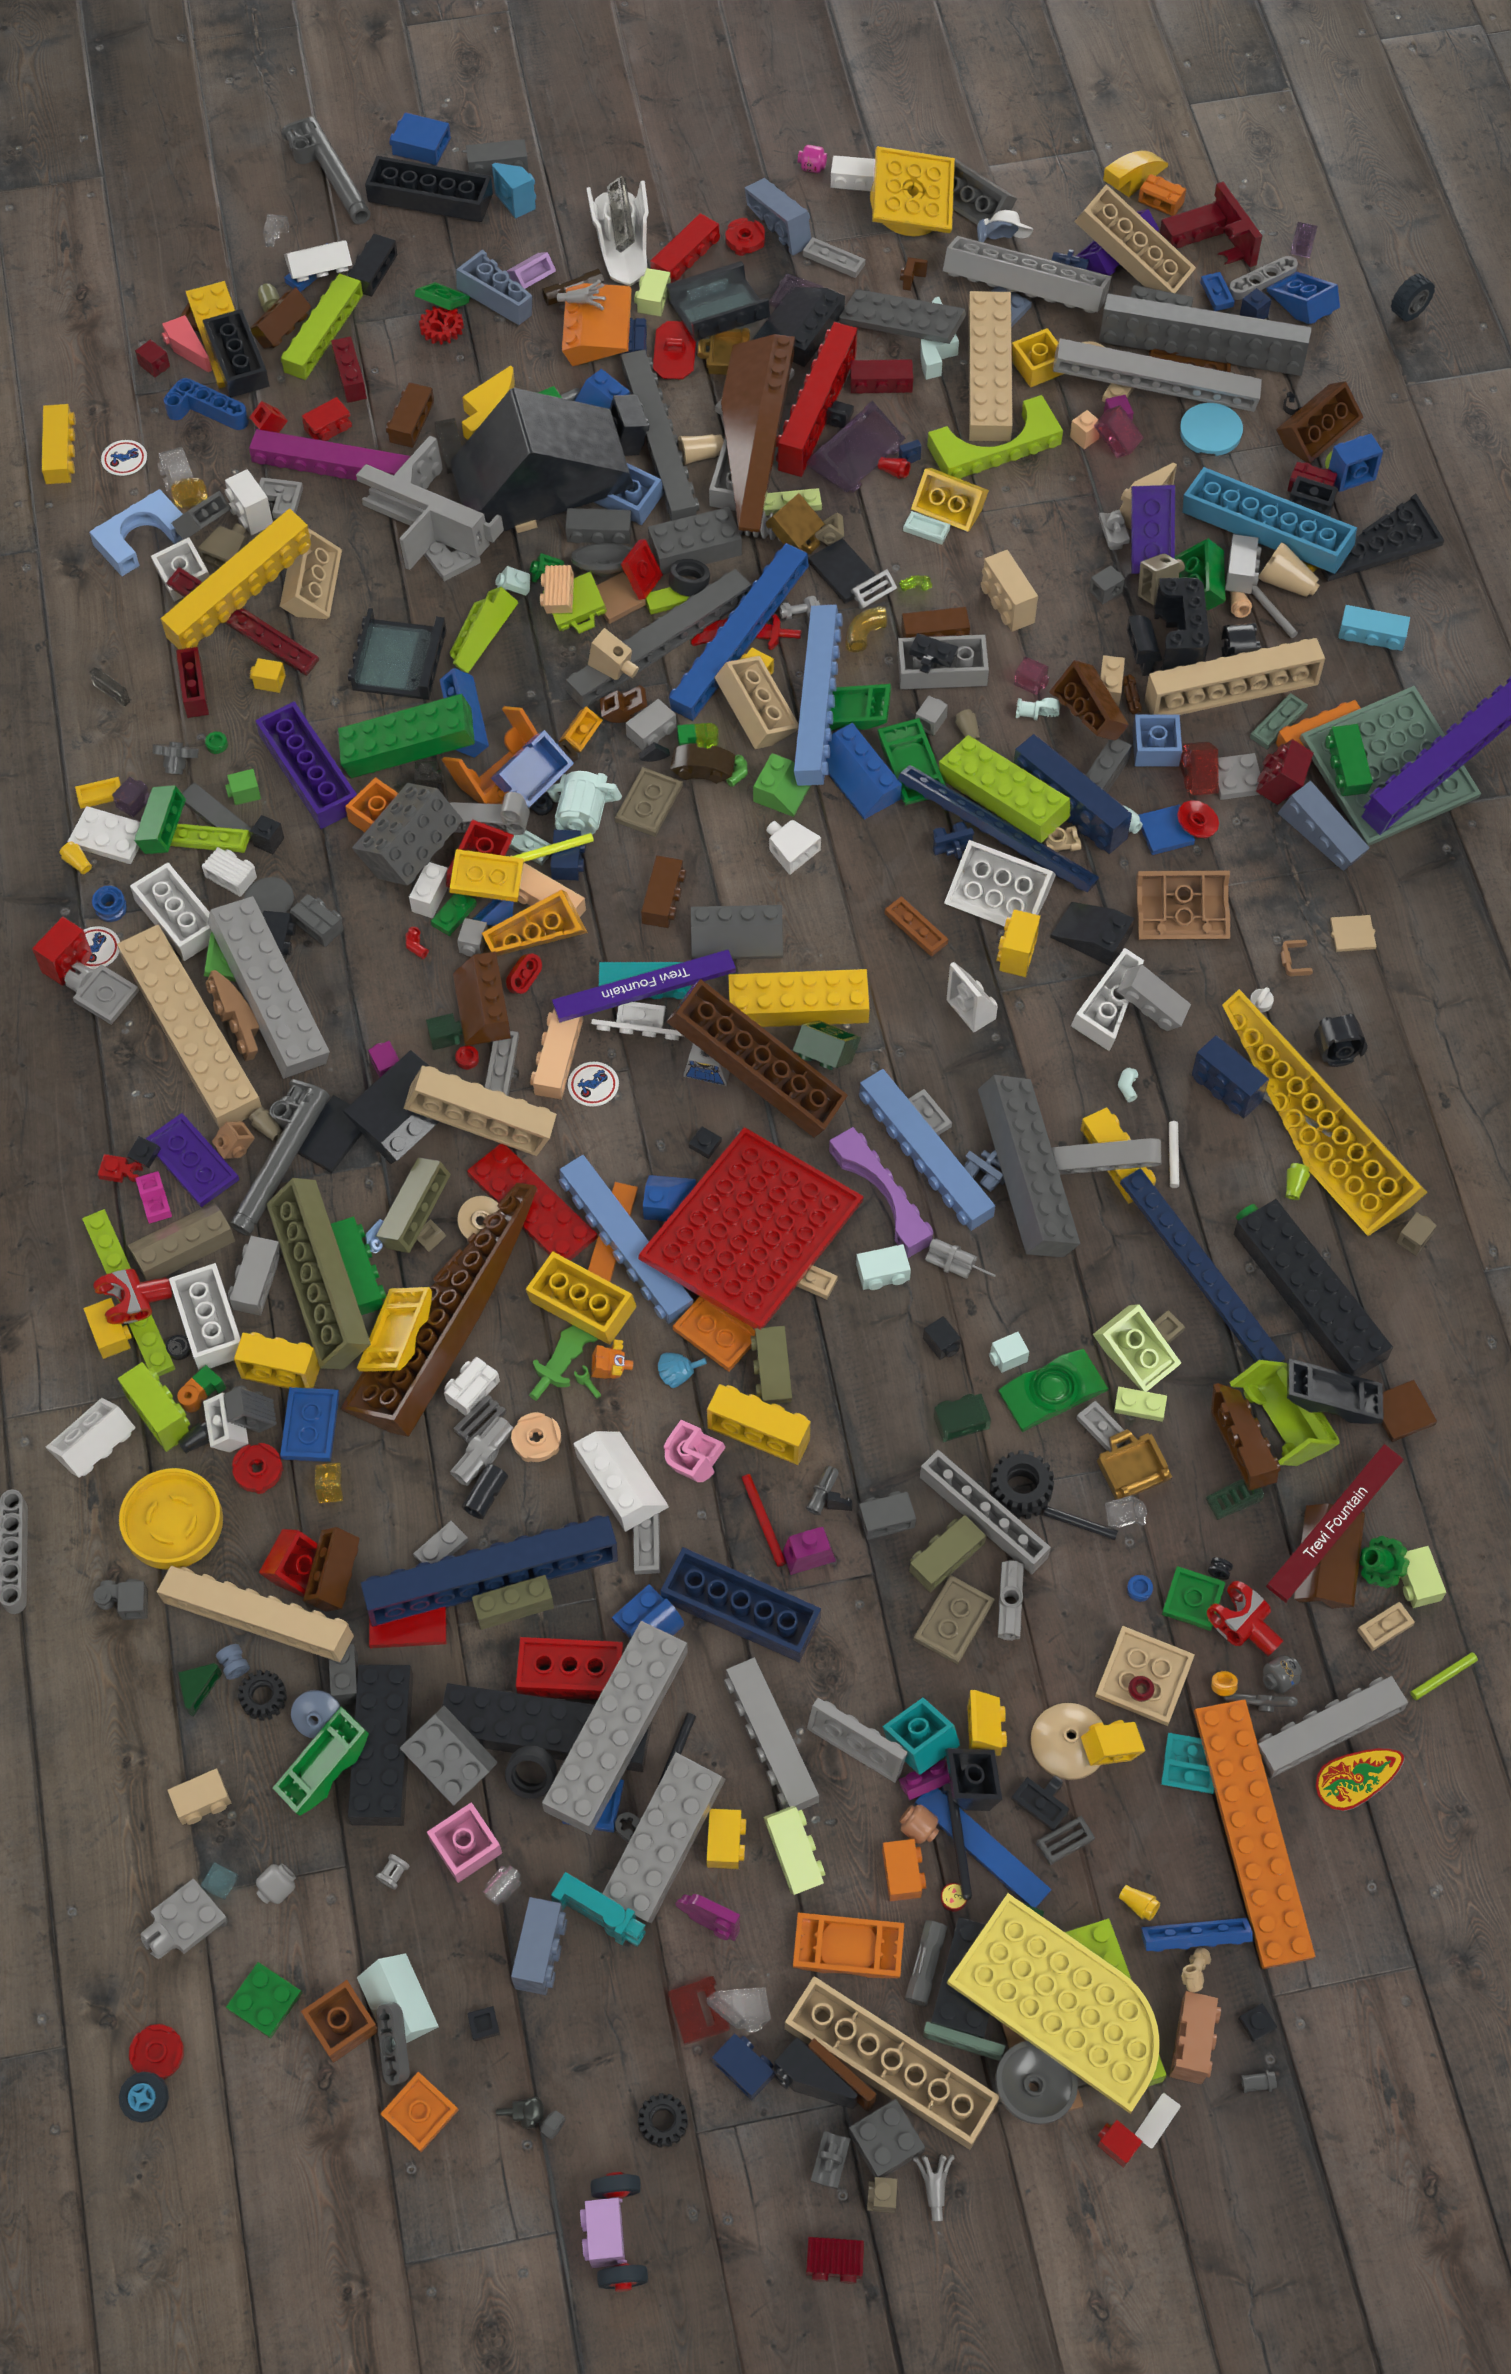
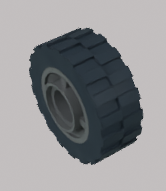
M1420 273L1410 276L1395 293L1391 304L1392 312L1406 322L1417 318L1433 298L1435 285Z

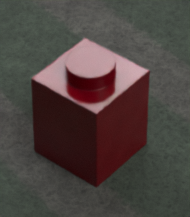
M151 339L135 350L138 364L153 377H157L170 367L167 352Z

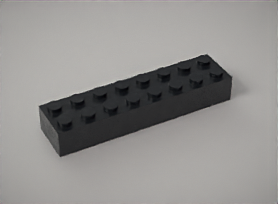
M1277 1199L1237 1221L1234 1236L1340 1372L1359 1377L1389 1358L1393 1349L1391 1343Z
M447 1683L442 1707L445 1706L485 1749L514 1753L517 1749L524 1746H538L548 1751L554 1759L565 1761L595 1705ZM652 1721L626 1770L644 1772Z

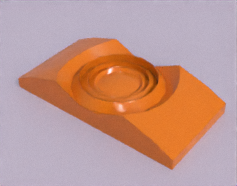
M798 1913L793 1968L819 1973L853 1974L867 1978H900L904 1923Z

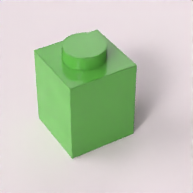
M253 769L227 775L229 784L225 785L229 798L233 797L235 805L261 799Z

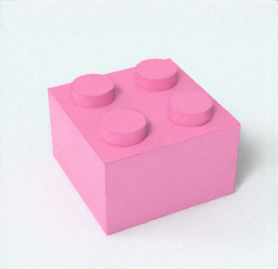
M472 1802L427 1831L430 1842L457 1883L502 1854L500 1844Z

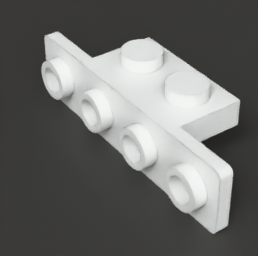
M630 1002L618 1006L616 1022L592 1019L591 1024L597 1025L596 1030L610 1031L612 1027L620 1028L619 1033L633 1034V1030L642 1031V1036L656 1038V1033L665 1034V1039L679 1041V1036L685 1037L677 1030L663 1029L666 1007L661 1005Z

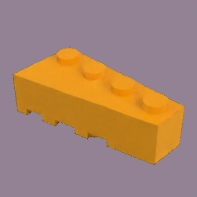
M561 889L482 932V935L490 951H496V955L499 956L588 932L568 893Z

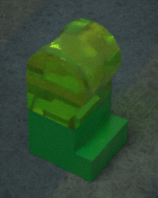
M715 724L677 725L679 746L698 743L697 747L711 749V745L717 746L719 743V730Z

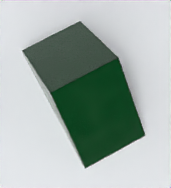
M215 1663L178 1673L185 1707L189 1715L193 1717L222 1675L219 1666Z

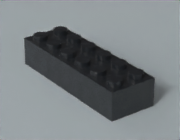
M376 156L365 183L368 202L476 222L483 221L493 195L491 176L383 156Z
M359 1665L355 1720L369 1734L357 1762L351 1767L348 1818L351 1825L404 1826L408 1757L400 1747L410 1738L413 1672L410 1665Z

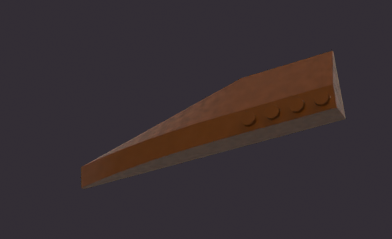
M773 334L735 344L732 347L721 400V410L725 427L738 530L760 533L794 357L795 337Z
M516 1183L497 1205L499 1210L492 1215H488L483 1221L484 1229H481L477 1235L473 1233L467 1239L469 1244L463 1251L459 1249L433 1278L435 1283L429 1287L432 1290L429 1318L419 1328L415 1343V1354L400 1371H363L340 1408L342 1411L390 1433L410 1436L478 1321L506 1266L537 1190L535 1185Z

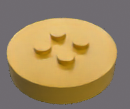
M179 1468L159 1470L140 1479L126 1494L119 1514L120 1531L131 1553L144 1564L164 1570H169L170 1566L180 1569L201 1560L216 1544L223 1525L222 1507L212 1486L200 1475Z

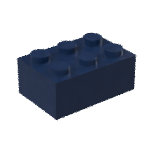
M1217 1035L1197 1052L1192 1076L1198 1084L1204 1085L1216 1099H1221L1234 1114H1239L1243 1119L1263 1101L1269 1081L1268 1077Z

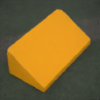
M586 706L580 710L558 742L560 743L566 739L572 748L580 753L603 720Z

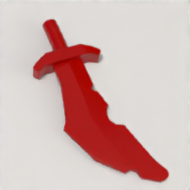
M774 614L772 615L773 625L765 624L756 636L758 639H769L768 649L772 650L778 645L779 637L801 639V630L781 629V621ZM728 618L715 621L704 628V632L697 634L691 640V645L697 646L712 642L719 627L724 626Z

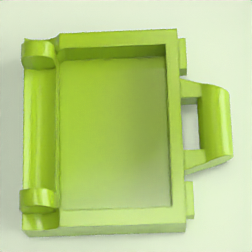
M591 572L574 578L573 612L552 613L559 631L567 630L573 626L579 634L595 627V616L605 614L607 611ZM587 619H590L589 621H586V622H584V623H581V624L577 625V624L580 623V622H583V621H585V620H587Z

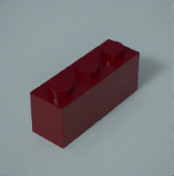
M1214 202L1162 219L1160 234L1176 249L1223 234L1224 229L1222 230V227H1225L1226 217L1217 203Z
M351 336L331 340L334 360L346 402L350 403L367 399L363 376Z
M912 359L851 360V393H912Z
M198 647L176 650L182 698L187 718L209 715L203 666Z

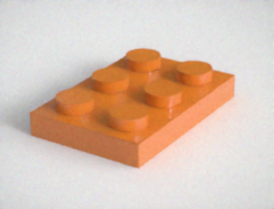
M701 1296L673 1325V1330L728 1372L751 1348V1336H755V1330Z

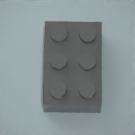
M445 1706L436 1712L400 1747L406 1756L453 1805L467 1794L498 1763Z

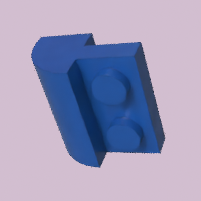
M650 1584L612 1617V1621L624 1632L629 1640H631L640 1621L672 1636L684 1626V1621L675 1607L667 1598L664 1599Z

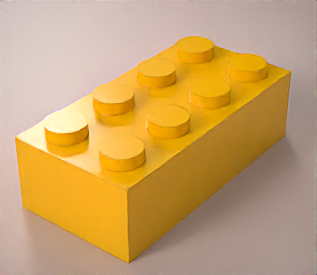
M553 1251L525 1289L532 1303L609 1345L637 1307L631 1293Z
M721 1384L718 1385L707 1408L708 1429L799 1465L810 1441L811 1421L800 1413L792 1414L785 1411L780 1405H770L755 1395L750 1394L748 1396L740 1393L733 1386H723Z

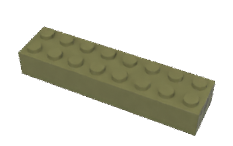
M292 1178L267 1203V1207L319 1366L324 1369L344 1370L371 1343L316 1180Z

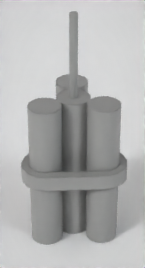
M939 1239L931 1241L925 1261L943 1268L944 1272H952L967 1279L973 1267L993 1277L996 1276L975 1266L978 1257L961 1250L960 1246H952Z

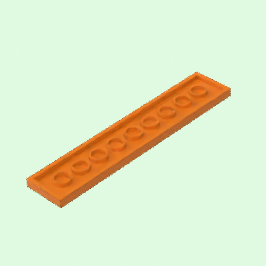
M1246 1700L1197 1708L1194 1710V1714L1210 1768V1775L1261 1967L1266 1969L1314 1959L1316 1956Z

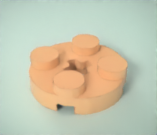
M535 1412L524 1415L518 1420V1424L512 1430L513 1448L521 1456L522 1460L526 1462L545 1461L556 1455L559 1451L561 1443L560 1427L553 1418L551 1419L543 1413ZM537 1432L539 1436L543 1435V1438L539 1442L531 1441L530 1438L533 1437V1433Z

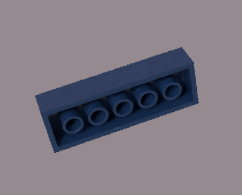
M1033 734L1015 749L1014 764L1070 798L1071 816L1066 822L1076 826L1079 832L1094 841L1099 849L1105 850L1110 854L1128 839L1132 813L1039 737Z
M682 1547L661 1589V1596L664 1599L667 1598L674 1607L799 1663L821 1619V1608Z

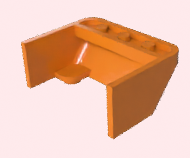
M508 706L502 708L513 726L504 737V743L509 752L480 777L474 770L468 769L462 759L450 757L441 759L457 785L478 803L503 804L504 796L508 792L504 793L491 777L538 733L523 708Z

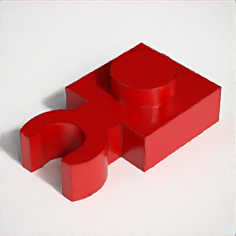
M104 1154L98 1177L102 1180L120 1183L123 1182L124 1177H128L130 1181L136 1182V1178L139 1175L132 1173L136 1170L143 1171V1166L137 1162L128 1164L129 1162L125 1157Z

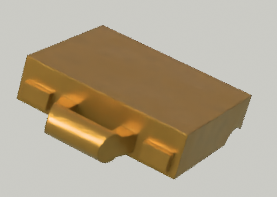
M748 328L732 329L710 336L709 339L699 340L697 356L701 359H707L709 374L727 375L733 345L750 341V330ZM706 346H710V352H706Z
M800 493L765 523L767 528H772V531L784 545L787 543L795 548L802 549L808 554H811L820 546V540L815 538V533L825 525ZM810 539L811 543L807 545L806 541Z
M1128 1429L1109 1437L1111 1452L1108 1450L1099 1455L1097 1463L1117 1503L1164 1483L1173 1477L1152 1434L1149 1435L1147 1433L1140 1436L1139 1440H1137ZM1129 1439L1130 1444L1117 1448V1444Z

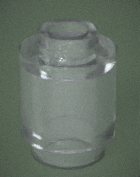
M510 1865L508 1868L501 1866L485 1884L486 1888L482 1892L496 1906L501 1902L505 1903L521 1885L519 1881L521 1875Z

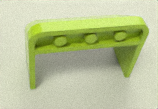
M1258 1360L1229 1382L1232 1387L1243 1388L1245 1390L1244 1395L1249 1402H1255L1264 1407L1286 1444L1282 1446L1283 1458L1278 1460L1280 1465L1298 1466L1333 1449L1340 1443L1337 1434L1323 1412L1310 1413L1287 1399V1363Z

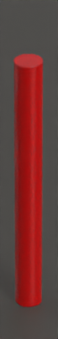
M751 1474L744 1475L742 1481L777 1567L786 1564V1560Z

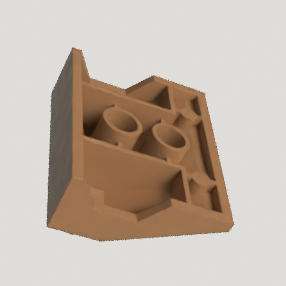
M1138 871L1136 874L1138 940L1230 939V909L1228 904L1230 871Z

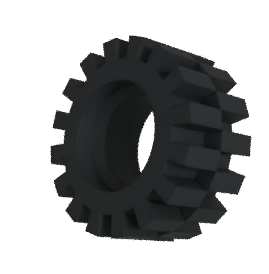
M257 1670L256 1675H253V1673L248 1674L250 1678L248 1680L244 1678L242 1680L243 1686L239 1685L238 1689L240 1692L238 1699L244 1712L250 1715L252 1719L258 1717L259 1721H264V1717H267L268 1720L273 1719V1714L278 1716L280 1714L279 1709H284V1701H287V1692L281 1678L279 1679L275 1673L272 1675L268 1670L265 1673ZM259 1687H268L272 1690V1697L265 1704H258L253 1700V1694Z
M659 2093V2096L652 2095L648 2101H644L643 2107L639 2110L638 2125L643 2138L647 2139L649 2144H655L662 2148V2146L666 2145L670 2147L675 2142L677 2144L680 2138L684 2137L688 2126L686 2108L678 2098L675 2099L671 2094L664 2095V2093ZM660 2110L669 2111L674 2118L673 2125L665 2131L657 2130L652 2124L654 2114Z

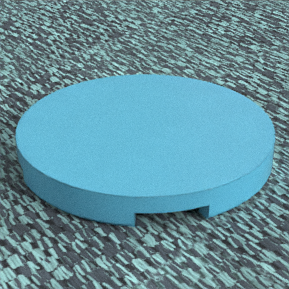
M1202 403L1190 408L1183 415L1180 424V436L1188 448L1199 454L1200 452L1215 454V456L1227 454L1238 446L1243 433V424L1237 413L1229 407L1217 403Z

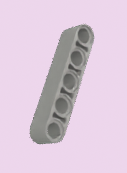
M1137 1139L1052 1148L1060 1175L1161 1165V1140Z
M13 1489L4 1492L0 1498V1602L8 1613L17 1614L24 1610L27 1603L28 1506L21 1493ZM19 1501L17 1506L9 1508L12 1502ZM12 1525H18L16 1530L8 1531ZM18 1548L15 1554L8 1555L11 1549ZM18 1572L16 1577L8 1579L9 1574ZM11 1596H18L14 1602L7 1603Z

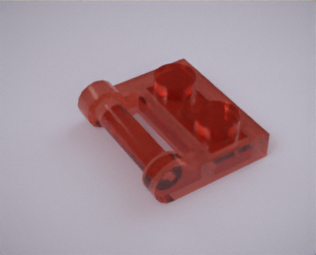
M714 1976L706 1977L698 1982L668 1991L684 2046L731 2029L728 2020L724 2018L714 1987L717 1985ZM701 1991H705L715 2022L714 2025L707 2027L697 1995Z

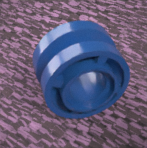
M103 886L92 897V905L101 920L115 922L125 915L127 904L123 893L117 887ZM108 902H114L111 906H105Z

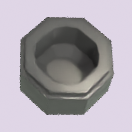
M556 2110L551 2112L543 2121L541 2133L548 2139H553L563 2127L566 2121L565 2116Z

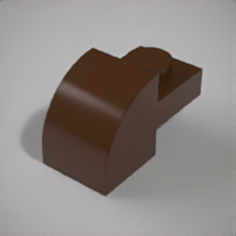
M639 685L623 694L617 690L601 698L602 718L613 723L628 722L634 717V713L647 707L645 688Z

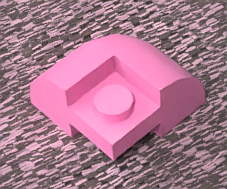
M680 1420L664 1445L665 1460L677 1473L696 1482H704L714 1474L715 1471L712 1466L726 1447L723 1442L703 1434L701 1428Z

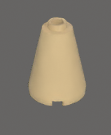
M1282 542L1258 577L1263 582L1307 597L1309 594L1313 596L1320 586L1317 583L1318 577Z

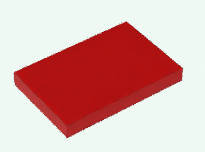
M446 1606L373 1627L369 1618L370 1648L447 1644Z

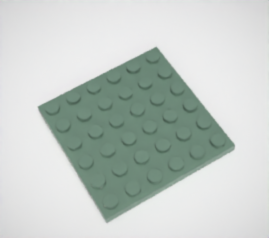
M1415 686L1302 733L1299 738L1304 747L1314 752L1313 762L1354 830L1368 846L1475 800L1481 795V792L1463 765L1383 834L1379 835L1361 817L1365 811L1364 805L1371 799L1369 796L1378 787L1384 788L1386 781L1392 775L1398 776L1405 764L1409 761L1411 763L1417 760L1416 756L1423 749L1429 750L1437 737L1440 735L1442 737L1445 736ZM1358 724L1373 784L1367 794L1341 796L1340 789L1336 787V772L1331 767V752L1326 747L1325 739L1333 726Z

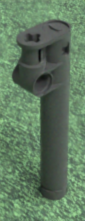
M307 117L283 127L281 135L283 139L289 141L288 145L293 152L295 162L307 164L318 160L352 221L355 224H363L369 220L371 213L317 119Z
M291 1079L289 1082L291 1088L286 1096H283L281 1100L276 1101L270 1107V1115L284 1130L237 1209L236 1215L233 1216L229 1223L237 1232L246 1236L251 1235L255 1228L254 1225L258 1223L267 1207V1203L273 1197L330 1098V1095L318 1086Z

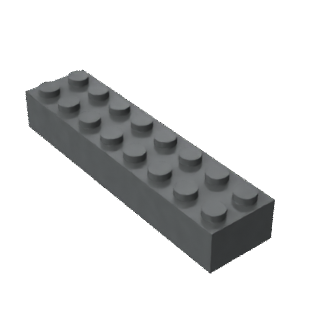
M993 1075L978 1089L1025 1252L1028 1255L1065 1257L1080 1245V1240L1031 1079Z

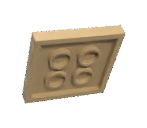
M1122 1626L1095 1697L1168 1726L1195 1654ZM1145 1676L1153 1682L1154 1694L1148 1701L1139 1702L1130 1696L1128 1686L1134 1677ZM1142 1686L1136 1688L1139 1693L1146 1692Z

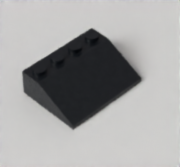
M791 287L752 340L773 334L795 337L793 362L805 367L824 342L827 330H831L833 323H838L840 320L839 317L845 309V295L829 288Z
M412 1050L405 1054L343 1111L389 1164L398 1161L440 1122L404 1109L411 1083L422 1065L429 1066Z

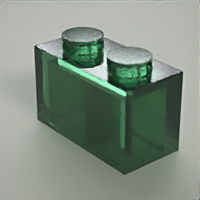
M982 1393L977 1395L967 1394L960 1400L953 1402L950 1400L943 1401L934 1408L933 1417L942 1442L990 1429L991 1418Z

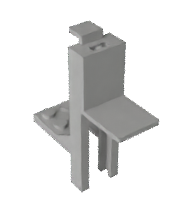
M429 436L394 476L367 464L356 474L357 481L371 487L369 489L370 495L367 498H362L363 506L410 525L408 530L400 537L405 568L409 570L435 541L479 558L490 545L489 541L493 543L504 530L500 515H496L490 523H487L483 513L426 490L443 469L437 438Z

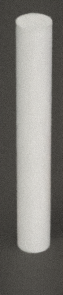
M1176 1121L1169 1122L1171 1188L1179 1187L1178 1122Z

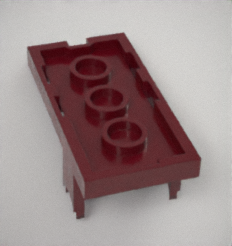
M1224 181L1217 183L1214 194L1216 201H1213V203H1217L1226 217L1225 227H1222V230L1224 229V232L1235 246L1218 253V255L1227 257L1228 261L1224 265L1244 259L1249 267L1256 266L1262 234Z

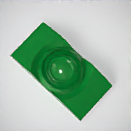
M891 684L836 687V691H833L835 707L831 708L833 712V725H829L831 731L851 723L857 729L862 730L887 723Z
M920 718L877 730L884 757L897 779L900 773L911 765L945 785ZM899 781L902 784L901 799L905 806L928 800L918 791L906 787L904 783Z
M1080 1349L1061 1355L1042 1368L1020 1375L1000 1388L998 1393L1019 1428L1024 1432L1108 1391V1387L1086 1351Z
M340 1707L274 1785L273 1789L296 1814L301 1816L327 1798L333 1781L339 1777L343 1770L357 1762L369 1733L344 1708Z

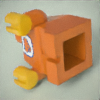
M614 1339L611 1348H605L600 1345L596 1346L592 1354L591 1377L616 1379L621 1377L624 1370L633 1369V1361L624 1360L625 1352H622L623 1340Z

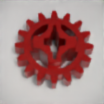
M432 306V311L426 309V315L421 314L419 326L421 335H425L426 341L431 339L432 344L436 343V341H439L440 345L443 344V341H447L450 344V339L457 340V334L462 335L464 323L462 314H458V309L448 310L443 307L436 308Z

